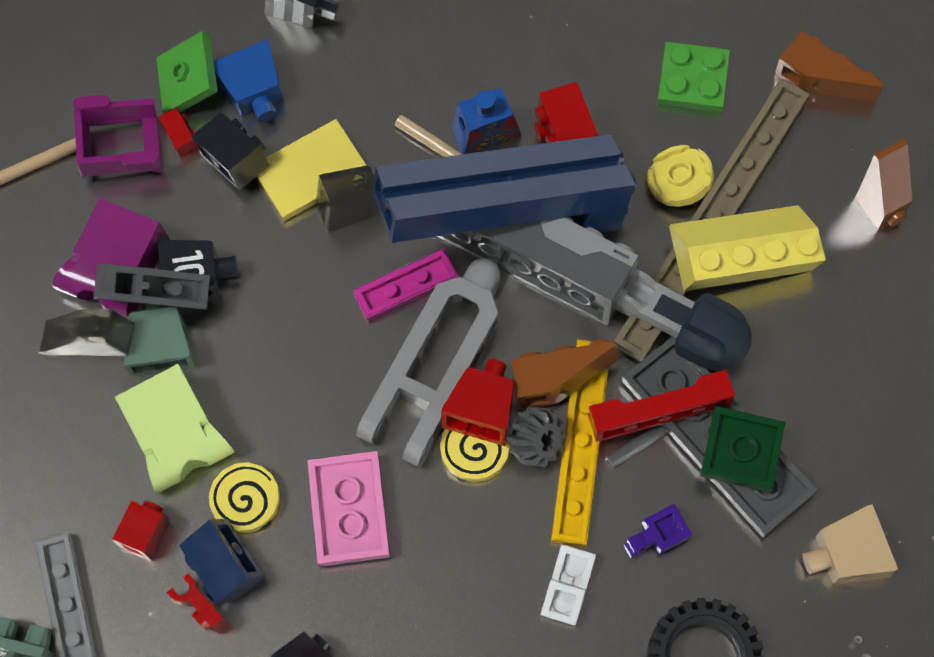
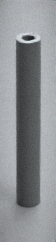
M662 425L655 426L608 455L606 459L614 469L669 433Z

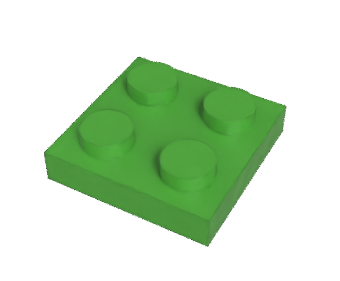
M665 42L657 105L722 113L730 49Z

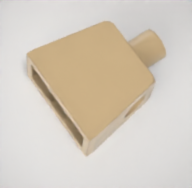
M873 504L820 530L816 536L819 549L803 553L802 555L804 565L809 574L827 569L832 583L836 585L891 577L898 570Z

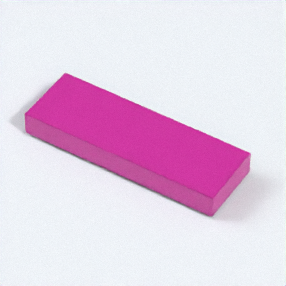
M443 248L354 289L353 294L369 323L431 294L438 283L457 278L459 275Z

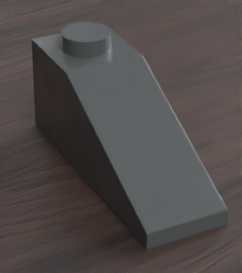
M97 264L93 299L207 309L210 275L115 264Z

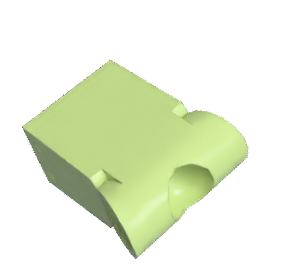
M178 364L115 396L146 456L150 480L156 494L183 481L194 468L211 466L235 453L228 442L210 424Z

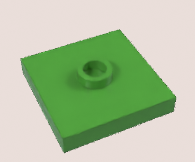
M201 31L156 57L163 114L175 108L180 113L217 92L210 34Z

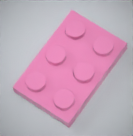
M373 451L307 460L318 566L389 558L390 552L378 452Z

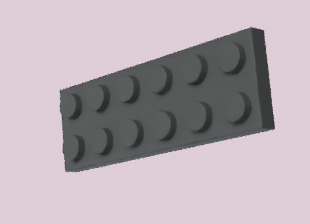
M672 336L622 377V382L640 400L693 386L700 376L711 373L706 368H702L677 355L674 349L676 338ZM735 399L730 407H726L747 413ZM713 411L662 424L665 430L700 469L703 464ZM781 449L771 493L710 479L763 538L818 491Z

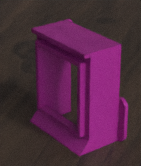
M96 95L74 99L76 156L81 179H85V176L154 171L162 174L158 120L154 98L110 102L108 96ZM142 122L144 151L92 157L91 126Z

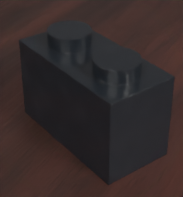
M222 112L191 136L202 157L239 190L270 166L264 155L267 149L261 140L255 135L250 138L244 126L236 118L231 121Z

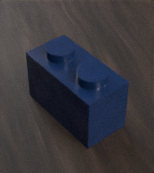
M209 519L179 545L185 554V562L197 573L203 583L205 594L216 605L235 602L265 577L228 519Z

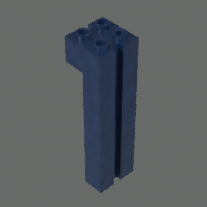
M609 134L376 166L372 191L391 243L575 215L583 216L582 227L584 228L591 227L600 233L620 230L624 217L628 213V205L632 193L636 190V180L633 173L629 172L626 164H624V155L621 148L617 147L612 135Z

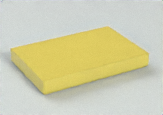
M335 119L267 156L266 159L270 166L256 176V178L285 222L364 178L370 172L343 128Z

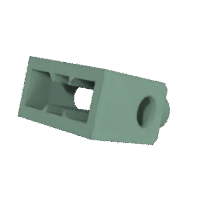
M144 304L145 311L132 312L128 315L124 366L131 377L160 373L176 364L181 369L196 367L184 321L177 307L165 308L164 305Z

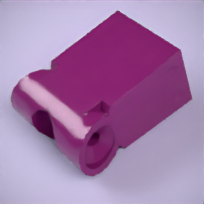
M99 198L72 251V257L57 271L53 279V288L78 299L100 301L105 310L128 319L130 313L136 312L138 303L93 299L97 264H115L154 269L159 259L157 240H169L170 238L160 222Z

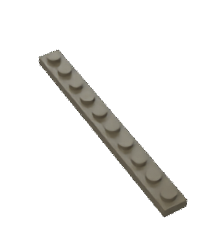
M782 79L779 80L690 221L736 215L807 102L809 93ZM673 247L653 280L685 296L687 291L683 290ZM629 316L614 341L619 350L641 362L649 354L662 330L639 318Z

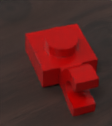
M189 573L183 577L189 585V590L186 594L178 595L172 588L166 593L177 604L187 605L191 603L196 609L191 616L205 631L212 627L219 634L229 623L199 591L198 585Z

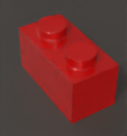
M177 108L158 117L180 158L198 149L191 138L195 131L188 129L187 125L189 122L184 113L180 114Z

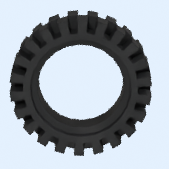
M697 598L694 602L687 600L678 607H672L664 617H661L649 640L647 657H671V647L674 639L680 632L695 625H710L725 632L734 642L738 657H762L761 651L764 648L762 640L758 641L756 636L759 632L755 625L751 627L747 622L749 618L744 613L740 615L735 611L737 607L730 603L728 607L722 605V600L713 599L710 602L706 601V598Z

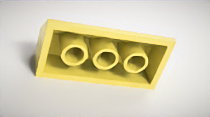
M799 205L676 223L669 226L684 291L810 272L826 261L818 227Z

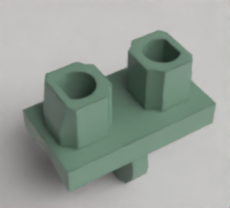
M0 616V652L7 653L5 657H53L54 653L48 650L51 630L30 624L25 641H16L14 639L20 623Z

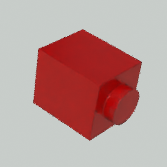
M131 500L112 540L120 548L151 561L170 522L162 514L164 510L162 507L147 500H144L142 505Z

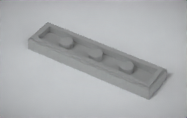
M67 532L35 541L57 656L98 657L73 535Z

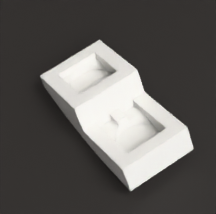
M561 544L541 611L542 616L576 626L596 559V553Z

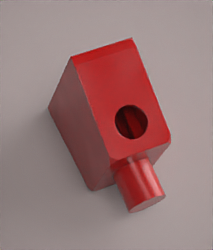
M489 359L484 371L471 367L465 369L442 407L441 428L505 446L514 395V381L504 377L507 369L506 364L497 359Z

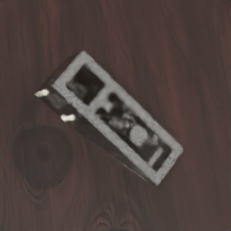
M82 309L46 320L39 353L43 355L128 356L135 323L112 309Z

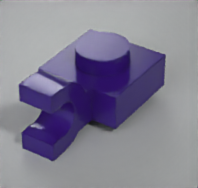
M673 504L643 519L642 525L645 531L628 538V543L624 547L630 558L639 555L653 545L658 553L661 554L690 539L692 533L676 505Z

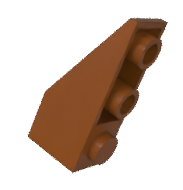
M803 31L799 33L779 58L775 75L808 93L874 103L878 100L884 83L879 81L875 74L862 70L853 64L847 56L834 52L825 46L819 38L809 36Z
M598 339L586 346L574 347L565 345L556 348L553 352L540 353L533 351L524 353L522 357L512 359L515 398L523 409H527L528 406L540 407L557 404L621 358V352L615 341Z

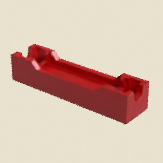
M727 370L700 376L693 386L629 403L613 399L590 405L588 418L595 441L598 442L714 411L715 406L730 407L735 394Z

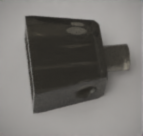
M366 165L319 175L316 207L326 233L371 218L378 213L379 207L372 191L374 175L371 167Z

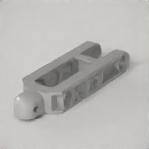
M486 258L477 259L468 267L463 278L457 277L438 283L435 286L365 411L357 428V437L373 444V439L384 420H389L399 400L402 398L425 410L406 445L402 459L417 467L423 464L442 430L441 410L465 369L470 367L475 369L499 325L497 320L498 311L493 297L499 288L501 275L500 269L495 262ZM464 298L476 303L480 312L437 390L409 378L416 363H421L423 350L432 334H437L439 321L448 305L452 306L453 303L462 301Z

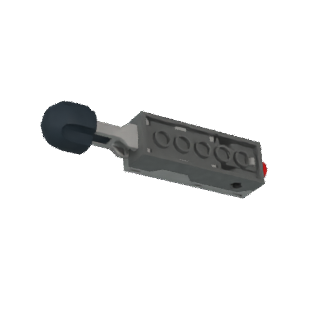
M569 216L437 236L479 259H491L498 265L500 270L607 326L617 311L627 316L639 318L675 337L674 349L676 354L702 368L710 370L731 368L739 364L749 353L752 343L751 328L743 313L735 306L710 293L702 294L694 302L657 283L649 275L636 269L638 255L634 254V251L629 246L623 243L615 244L605 239L598 230L591 227L584 228L574 223Z

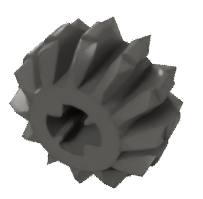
M528 406L525 412H517L516 423L509 424L513 429L512 434L506 438L511 443L509 452L524 465L546 467L548 461H556V452L558 450H564L561 446V440L567 436L562 431L565 422L560 420L557 414L553 413L550 409Z

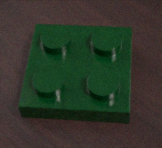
M715 406L700 477L771 493L786 422Z

